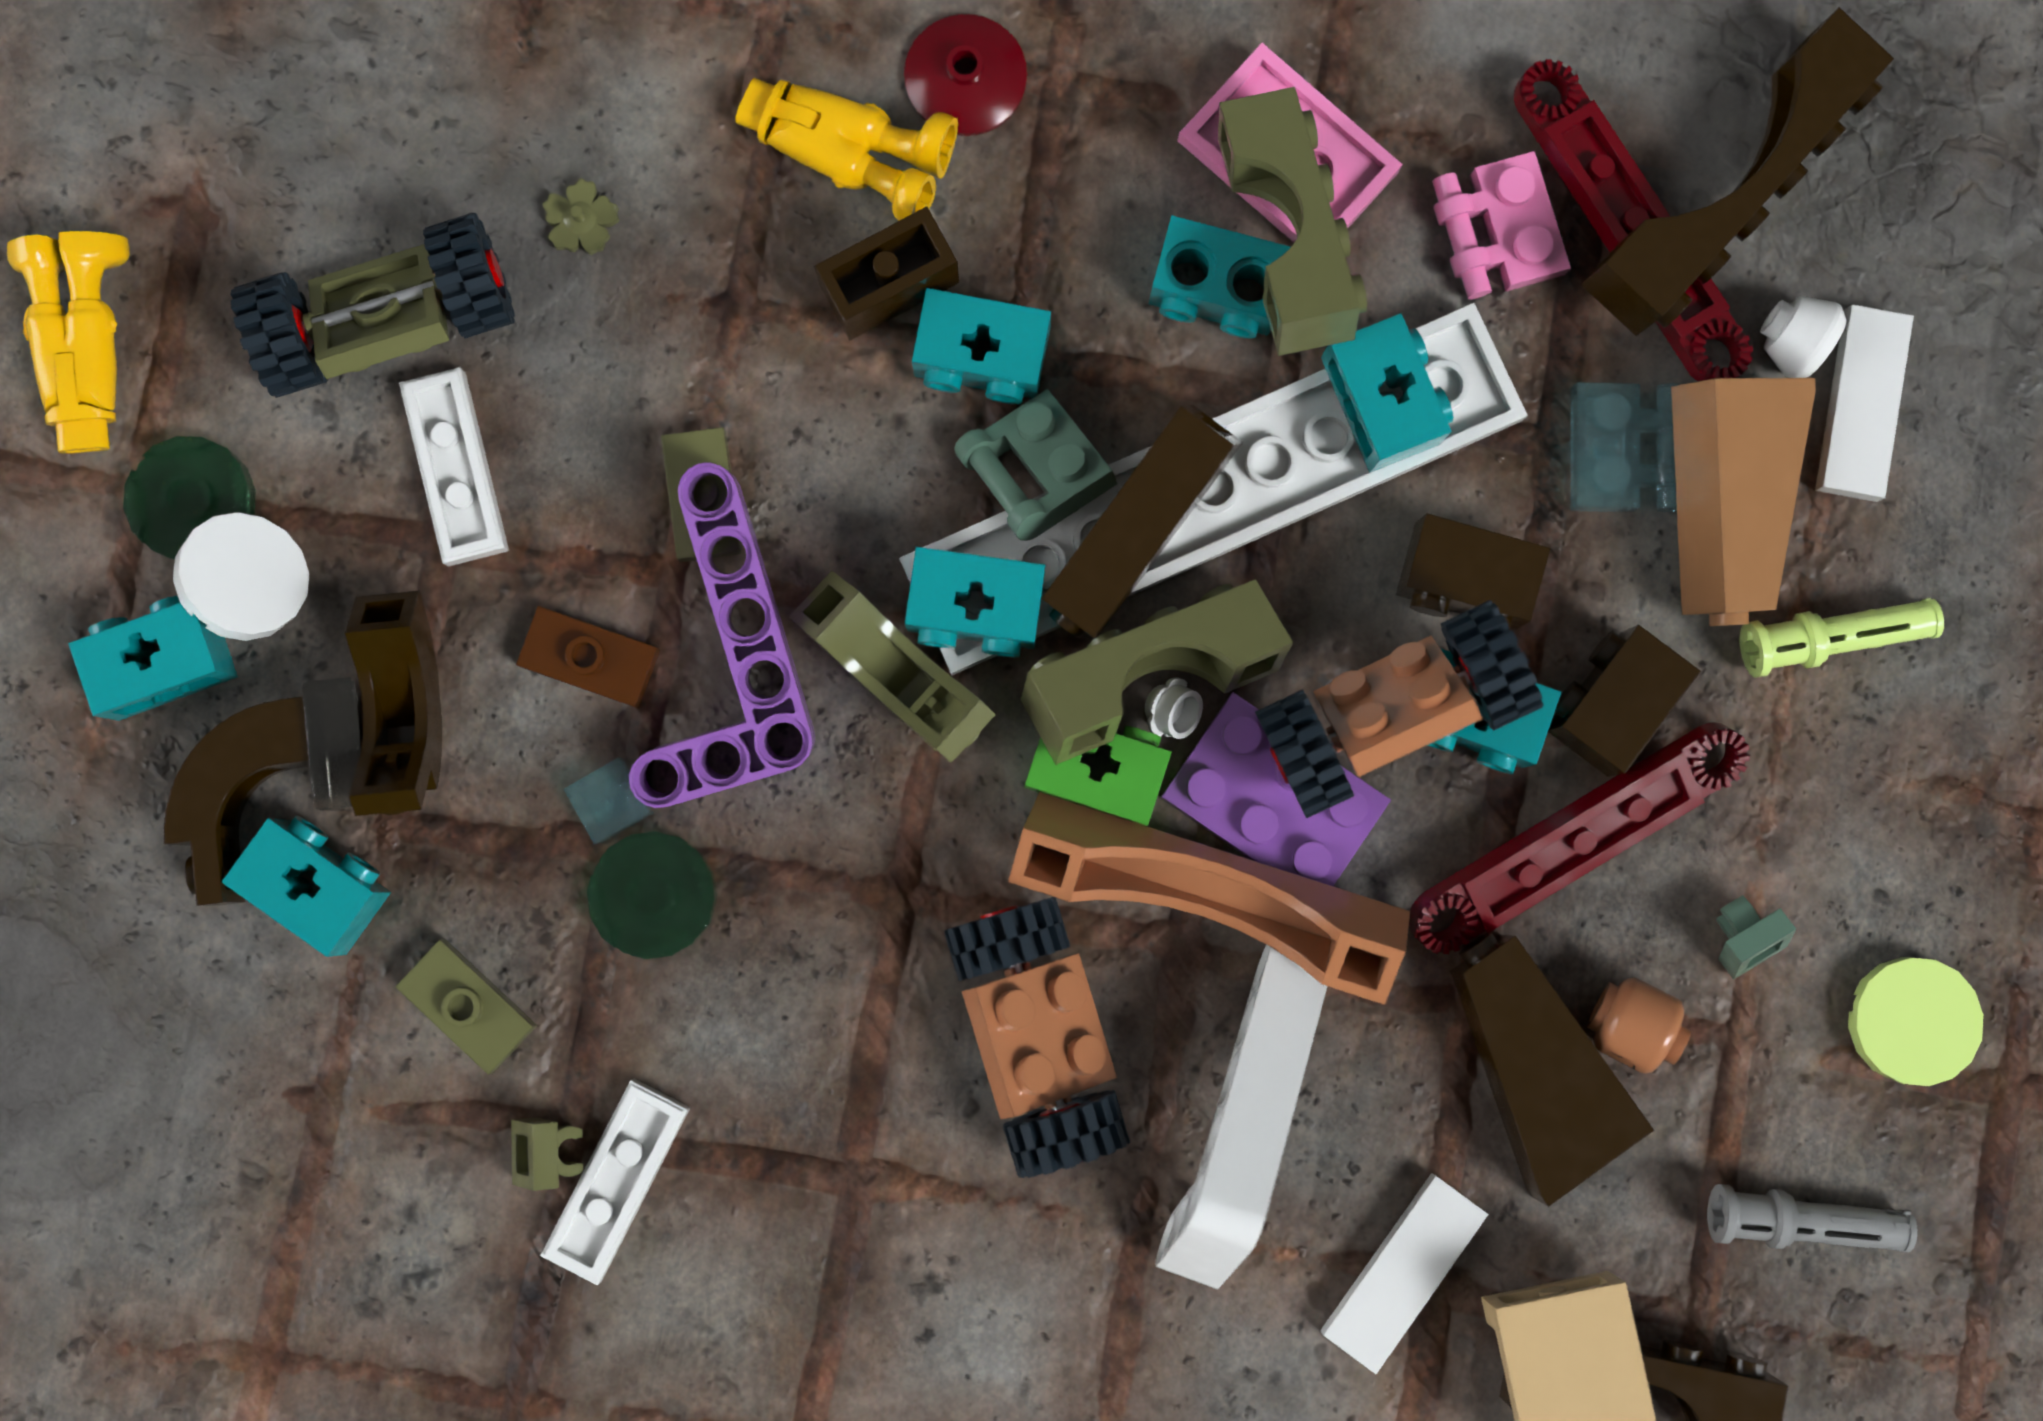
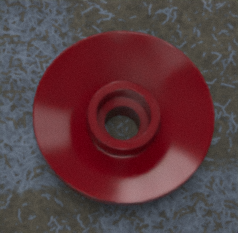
M952 15L932 23L914 40L905 61V88L910 103L925 122L933 114L944 112L958 119L957 136L980 135L1001 126L1019 107L1027 84L1026 61L1017 40L999 23L980 15ZM960 59H971L977 67L972 73L963 75L954 69V65Z

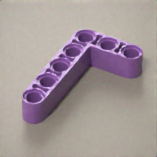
M710 462L698 463L684 473L678 486V498L746 721L661 745L639 756L630 770V789L635 798L642 804L653 808L669 807L790 771L802 765L811 754L815 744L812 720L741 486L736 477L727 469ZM715 475L724 481L727 487V497L720 508L705 512L697 506L694 500L695 486L706 476ZM726 537L737 538L746 549L744 565L733 574H725L717 569L712 557L715 545ZM745 598L757 601L765 612L763 627L758 633L751 636L738 632L731 622L733 607L737 602ZM759 661H771L780 667L784 676V683L778 694L763 696L753 690L749 675L752 667ZM786 722L793 724L799 729L803 745L798 754L783 757L772 751L768 744V734L773 725ZM725 741L737 748L741 761L737 772L731 775H722L711 769L707 761V752L712 743ZM661 759L668 761L675 767L678 773V783L673 792L661 793L650 787L646 779V770L652 760Z

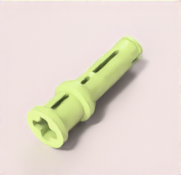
M1927 598L1919 602L1869 609L1828 618H1821L1817 613L1813 614L1808 611L1795 614L1792 621L1763 625L1760 621L1756 620L1741 627V656L1747 671L1754 678L1768 676L1772 668L1801 664L1805 668L1819 667L1822 663L1826 662L1829 655L1877 648L1884 645L1930 637L1931 639L1939 638L1944 630V617L1939 603L1935 599Z

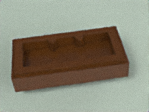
M537 606L516 666L639 709L660 649Z

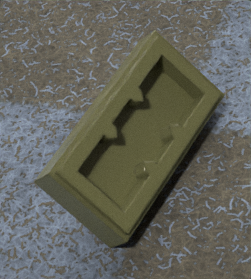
M724 427L661 435L676 558L679 562L697 560L679 503V482L684 473L698 463L710 462L720 465L732 473L727 434ZM706 476L695 486L694 500L697 506L705 512L720 508L726 500L727 487L718 476ZM726 537L720 540L714 547L712 557L742 554L741 541L735 537Z
M440 939L396 985V988L488 1075L494 1073L538 1026L446 939Z

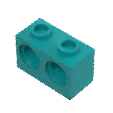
M1171 215L1148 304L1160 307L1159 313L1175 321L1191 323L1195 322L1196 317L1221 323L1220 329L1232 336L1247 339L1255 338L1257 333L1268 336L1271 328L1263 299L1256 302L1245 301L1235 293L1233 284L1241 279H1251L1259 283L1264 290L1266 266L1284 255L1291 246ZM1182 263H1191L1200 268L1205 280L1193 286L1184 285L1175 279L1172 269Z

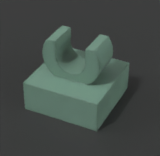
M1742 895L1720 909L1722 915L1716 919L1722 931L1729 938L1725 942L1718 960L1734 980L1785 949L1797 929L1781 908L1760 920L1753 906Z

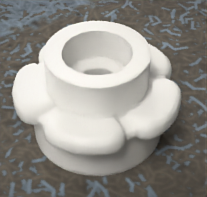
M1178 677L1169 679L1165 685L1156 686L1149 693L1145 702L1148 728L1151 733L1160 737L1162 735L1176 739L1187 737L1198 725L1203 710L1200 694L1187 688V682Z

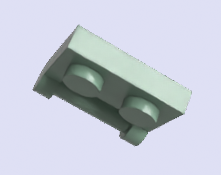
M1048 389L985 430L974 429L966 432L959 438L954 448L955 454L967 469L975 470L1008 513V526L1023 541L1038 537L1118 484L1113 470ZM1011 449L1046 495L1038 500L1028 499L997 457Z

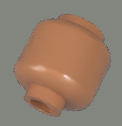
M1634 977L1625 979L1618 986L1611 982L1606 985L1592 1010L1586 1027L1594 1031L1593 1044L1600 1053L1644 1074L1652 1073L1661 1065L1663 1060L1675 1065L1685 1050L1691 1036V1030L1681 1026L1684 1019V1006L1678 998Z

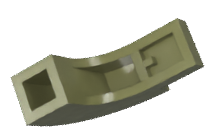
M833 571L820 582L789 616L801 630L856 681L950 763L978 738L981 730L996 715L981 699L916 647L858 590Z

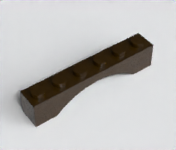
M1840 7L1836 9L1804 39L1773 73L1771 108L1765 137L1751 168L1735 190L1704 208L1678 216L1645 219L1616 245L1584 280L1581 286L1635 336H1638L1656 321L1663 328L1667 327L1693 300L1685 293L1696 279L1705 284L1731 258V255L1724 249L1735 236L1741 242L1744 241L1769 216L1770 212L1762 205L1771 195L1774 194L1781 199L1806 175L1808 169L1801 164L1806 156L1812 152L1816 157H1819L1846 130L1839 122L1842 116L1848 110L1855 116L1882 90L1883 86L1876 79L1894 58Z

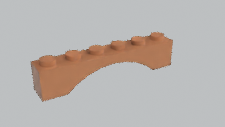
M1039 792L1023 827L1008 880L1010 883L1068 902L1091 900L1133 901L1165 906L1203 916L1237 929L1272 947L1298 964L1322 985L1384 1005L1406 952L1410 911L1042 792Z

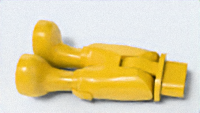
M753 78L750 81L738 107L735 120L737 124L756 131L760 143L771 145L788 157L831 178L837 188L844 187L852 190H861L869 186L883 194L892 203L893 215L898 221L926 206L930 209L936 194L934 177L939 179L944 177L950 163L958 131V119L944 112H937L930 116L921 130H910L892 125L891 119L886 112L874 103L861 104L829 92L791 84L785 80H779L776 85L757 78ZM868 152L888 153L913 165L917 169L908 168L903 171L876 161Z
M92 231L59 232L58 240L44 235H27L7 242V260L15 271L23 274L32 305H29L25 311L23 334L26 340L29 341L39 394L46 412L44 416L46 425L55 426L58 453L73 454L110 449L108 423L116 422V413L112 412V410L115 409L117 364L114 333L116 332L117 322L110 306L101 301V281L104 270L121 266L130 256L128 239L121 235ZM66 271L70 293L67 314L61 305L59 291V274Z

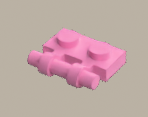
M1535 151L1475 167L1470 175L1475 190L1473 194H1462L1456 173H1447L1432 181L1438 203L1433 206L1439 226H1446L1454 256L1450 258L1453 274L1457 279L1462 278L1469 300L1483 297L1492 292L1487 271L1499 269L1505 291H1510L1564 276L1571 269ZM1483 216L1491 246H1478L1470 219Z

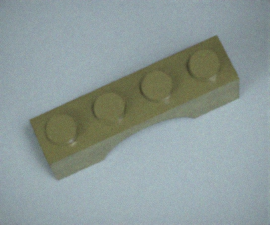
M1295 87L1219 102L1218 142L1232 192L1254 195L1271 202L1287 215L1297 233V239L1291 248L1276 261L1266 266L1263 303L1278 356L1355 340L1359 314L1367 311L1366 290L1361 275L1359 273L1351 275L1346 261V257L1350 256L1349 233L1345 220L1343 218L1334 219L1330 207V202L1334 200L1333 180L1327 163L1318 165L1313 149L1318 147V134L1312 111H1302Z
M1256 579L1235 588L1231 584H1224L1212 589L1198 603L1178 610L1177 607L1171 606L1154 613L1145 621L1144 625L1125 633H1122L1120 629L1107 631L1092 640L1088 647L1068 656L1058 652L1042 658L1032 666L1027 674L1021 702L1055 765L1113 741L1123 715L1122 692L1137 678L1160 670L1185 671L1209 681L1225 694L1279 671L1293 641Z

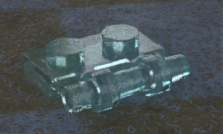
M1577 382L1571 388V511L1634 512L1640 508V488H1657V511H1677L1671 387L1682 384L1666 383L1658 385L1657 408L1640 409V384ZM1640 433H1657V464H1640Z

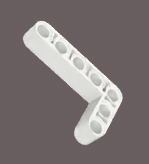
M1268 945L1264 948L1254 976L1196 1181L1171 1214L1163 1233L1155 1266L1215 1289H1219L1251 1253L1261 1233L1327 986L1319 983L1298 964Z

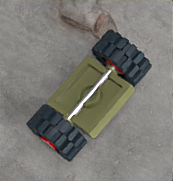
M473 212L425 227L423 229L425 239L422 245L308 280L311 311H308L306 307L307 300L303 293L298 291L297 283L293 278L290 279L289 274L286 272L233 287L234 289L230 293L233 300H230L231 309L237 316L233 320L236 329L241 332L242 339H240L243 350L247 349L249 353V363L253 371H258V380L263 387L267 386L268 393L278 398L326 383L329 378L349 372L362 371L371 365L409 353L422 352L434 345L450 341L445 308L450 311L451 320L454 326L458 328L459 334L462 337L464 336V339L515 323V313L511 305V295L506 288L505 275L501 272L497 253H494L492 241L489 235L486 234L484 224L481 219L479 220L478 215Z

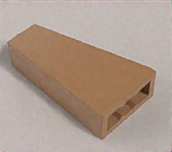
M1714 378L1671 387L1682 615L1709 614V626L1749 624L1750 611L1776 610L1816 392L1815 378Z

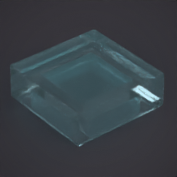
M620 757L564 788L592 842L596 845L653 814L650 806L642 804L635 798L629 784L630 770L623 758Z

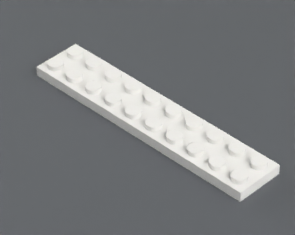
M1475 303L1416 328L1427 349L1428 363L1424 367L1433 388L1439 386L1444 390L1453 412V422L1449 423L1452 432L1440 445L1369 473L1326 369L1215 417L1213 420L1244 443L1129 596L1523 421L1528 415ZM1386 382L1379 389L1382 397L1393 395L1397 401L1404 394L1400 387L1390 389ZM1151 446L1109 464L1118 483L1117 485L1032 540L1023 541L1014 534L1007 524L1008 513L1004 511L923 548L1045 564L1043 597ZM1044 493V494H1042V495H1040V496H1037V497H1035V498H1033V499H1034V500H1038V499L1042 498L1043 496H1045L1046 494ZM915 551L899 558L910 583ZM978 590L971 591V596L967 601L957 600V605L965 607L967 619L978 620L981 610H993V605L985 603L983 592ZM1042 597L1036 638L1061 627L1049 616L1053 607L1042 600ZM957 639L956 648L954 649L939 648L951 676L997 655L981 652L983 642Z

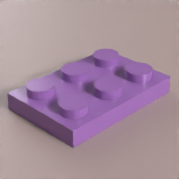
M1232 692L1160 798L1250 860L1334 886L1391 799L1342 767L1354 797L1306 819L1290 784L1285 783L1269 750L1272 747L1255 713L1259 709Z

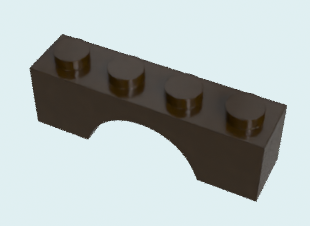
M1663 1340L1662 1350L1640 1345L1648 1385L1669 1390L1680 1404L1686 1421H1783L1789 1386L1767 1372L1768 1363L1753 1357L1734 1353H1727L1726 1363L1702 1358L1703 1350L1701 1348L1671 1340ZM1503 1373L1499 1397L1512 1409L1505 1374Z

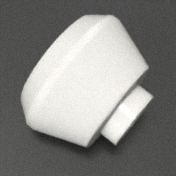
M1804 296L1797 297L1791 304L1781 300L1770 312L1761 327L1760 333L1767 336L1764 350L1786 378H1807L1821 366L1837 344L1846 326V317L1842 306L1837 302Z

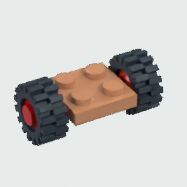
M1492 600L1441 623L1442 633L1446 639L1447 647L1454 657L1452 659L1456 665L1455 667H1452L1432 635L1418 642L1403 644L1393 650L1390 655L1359 670L1344 672L1335 677L1330 684L1313 691L1322 712L1330 724L1329 727L1325 728L1328 736L1303 689L1255 712L1272 748L1269 750L1285 783L1290 784L1306 819L1354 797L1350 783L1333 747L1337 753L1344 750L1357 776L1360 777L1481 720L1482 717L1485 722L1487 721L1491 729L1496 730L1543 707L1542 695L1535 684L1537 683L1535 676L1527 665L1528 660L1524 652H1521L1518 640L1513 631H1510L1507 620L1503 614H1500L1498 607L1495 603H1492Z
M1056 897L1047 898L1021 907L1017 905L982 915L980 916L981 919L944 930L959 981L1005 969L1003 970L1005 977L964 990L962 994L1000 1119L1016 1117L1012 1121L1006 1122L1003 1125L1017 1176L1019 1178H1030L1042 1173L1044 1175L1054 1173L1063 1168L1066 1170L1076 1167V1164L1094 1161L1099 1156L1109 1155L1116 1152L1117 1149L1126 1147L1131 1141L1114 1090H1106L1100 1093L1095 1092L1080 1098H1071L1073 1094L1117 1078L1079 953L1033 968L1030 962L1022 964L1023 962H1028L1070 947ZM1042 1106H1045L1044 1109L1034 1110V1109L1040 1108V1107H1042Z

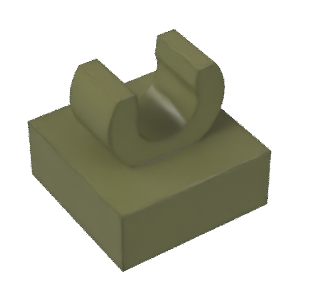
M537 1117L512 1119V1185L532 1191L559 1188V1175L573 1177L583 1172V1163L575 1161L561 1162L558 1157L560 1144L566 1139L582 1138V1129L569 1125H558V1122Z

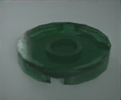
M176 436L153 445L142 455L144 459L138 464L136 471L131 469L124 485L123 509L131 531L151 550L175 560L176 554L192 530L213 516L236 512L255 515L256 489L248 468L231 450L203 437Z
M657 831L631 834L605 851L599 859L600 862L595 867L593 875L590 877L587 888L590 918L601 937L623 953L642 959L676 955L696 943L711 923L717 902L715 876L703 854L683 838Z

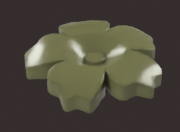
M582 178L575 185L566 188V195L569 201L560 195L550 193L547 201L542 206L547 212L546 221L549 225L554 226L547 238L554 244L556 250L576 252L581 242L582 247L589 255L603 251L605 243L610 239V234L606 228L612 227L619 222V208L617 204L611 203L605 195L597 198L595 183L593 181H585Z

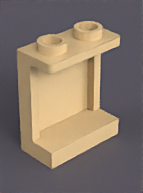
M1609 1271L1481 1297L1486 1322L1496 1332L1514 1421H1656L1625 1281Z

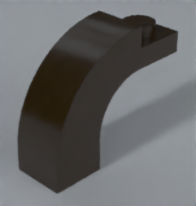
M419 590L359 596L355 598L345 629L346 640L359 680L363 708V740L360 757L349 792L350 803L355 817L376 814L397 815L406 811L422 810L426 790H435L438 787L442 756V715L435 650L421 593Z
M309 696L268 701L248 707L230 716L208 732L183 762L174 779L165 809L164 844L191 845L192 856H189L186 860L185 878L189 891L196 896V906H218L245 902L243 897L222 883V880L241 856L239 823L244 806L258 786L280 772L296 768L333 764L327 701Z

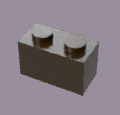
M927 206L814 265L819 285L849 341L922 303L926 288L945 291L959 283L958 261Z
M1426 513L1414 525L1396 595L1411 599L1410 608L1412 610L1435 617H1447L1449 610L1461 614L1492 600V603H1495L1498 607L1500 614H1503L1507 620L1509 629H1518L1532 620L1551 548Z
M1639 624L1620 632L1619 635L1612 630L1601 640L1588 660L1595 665L1594 669L1582 685L1573 681L1562 692L1555 710V714L1558 717L1548 730L1551 735L1607 777L1625 774L1701 672Z

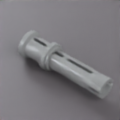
M1725 1184L1715 1185L1708 1201V1228L1711 1238L1715 1243L1729 1244L1734 1238L1765 1241L1769 1248L1784 1249L1794 1241L1880 1248L1908 1253L1914 1249L1917 1241L1916 1218L1914 1215H1911L1910 1210L1874 1209L1849 1205L1795 1201L1784 1190L1772 1189L1766 1195L1735 1192L1730 1185Z

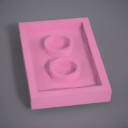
M1261 43L1179 132L1178 142L1231 188L1218 142L1219 102L1295 87L1302 111L1311 110L1315 118L1318 147L1313 150L1318 165L1327 163L1331 172L1334 200L1330 202L1333 217L1334 219L1343 218L1348 229L1399 173L1403 164L1266 45ZM1237 193L1293 243L1296 241L1297 233L1295 228L1281 209L1263 198Z

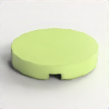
M1900 957L1878 964L1860 980L1853 994L1857 996L1853 1002V1011H1849L1848 1029L1856 1052L1873 1071L1898 1083L1932 1086L1953 1079L1972 1062L1981 1044L1984 1015L1975 990L1959 971L1937 960Z

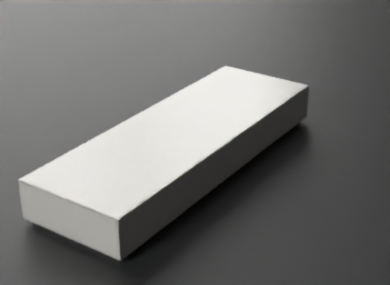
M1851 305L1844 310L1846 326L1838 344L1815 491L1878 502L1886 497L1914 316Z
M459 367L400 382L401 394L442 563L449 567L509 551L466 372Z
M635 1078L630 1080L540 1256L599 1285L691 1107Z
M1431 1173L1320 1332L1358 1362L1377 1374L1489 1214Z

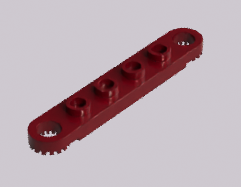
M1546 59L1544 62H1535L1526 70L1515 86V107L1608 251L1611 252L1622 239L1645 219L1671 217L1595 100L1590 101L1582 85L1578 82V75L1572 74L1571 71L1573 69L1569 65L1567 68L1562 65L1563 62L1559 60L1556 63L1552 62V59ZM1545 81L1554 85L1561 95V104L1558 107L1552 105L1551 108H1548L1549 105L1547 104L1544 106L1540 105L1542 101H1536L1537 95L1532 93L1534 91L1533 84ZM1696 279L1685 291L1693 299L1686 309L1667 327L1663 328L1657 321L1656 324L1690 376L1697 382L1714 378H1738L1748 369V365L1752 361L1753 357L1750 356L1751 352H1753V345L1749 346V336H1745L1742 332V327L1738 326L1728 311L1730 306L1713 280L1710 279L1705 284H1702ZM1705 340H1718L1727 347L1730 353L1728 368L1712 367L1713 363L1706 361L1708 356L1703 355L1706 352V349L1703 348L1707 342Z
M1710 722L1700 725L1630 767L1625 774L1615 776L1423 892L1414 901L1410 909L1409 928L1412 934L1427 950H1431L1436 954L1439 952L1449 954L1451 950L1455 952L1461 950L1459 946L1462 944L1466 946L1470 942L1469 940L1484 931L1487 933L1493 931L1705 803L1704 798L1717 790H1721L1722 787H1731L1730 782L1733 780L1737 782L1741 779L1739 776L1740 772L1743 771L1745 773L1748 768L1745 766V762L1750 760V755L1747 754L1749 745L1745 743L1746 740L1742 735L1722 723ZM1718 741L1724 743L1725 754L1720 763L1711 769L1705 770V767L1702 766L1705 763L1702 756L1706 757L1707 753L1704 751L1706 749L1710 751L1712 749L1711 744L1719 745ZM1453 905L1456 908V915L1452 924L1441 932H1431L1429 930L1431 929L1429 922L1434 920L1431 917L1432 914L1436 916L1439 914L1436 911L1437 909L1442 911L1445 910L1444 906L1452 908Z

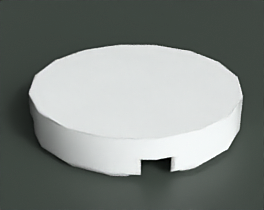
M236 512L213 516L192 530L175 556L173 582L180 604L191 617L195 614L201 622L207 624L206 629L220 637L248 641L271 636L293 620L308 595L309 570L302 550L284 529L264 517Z

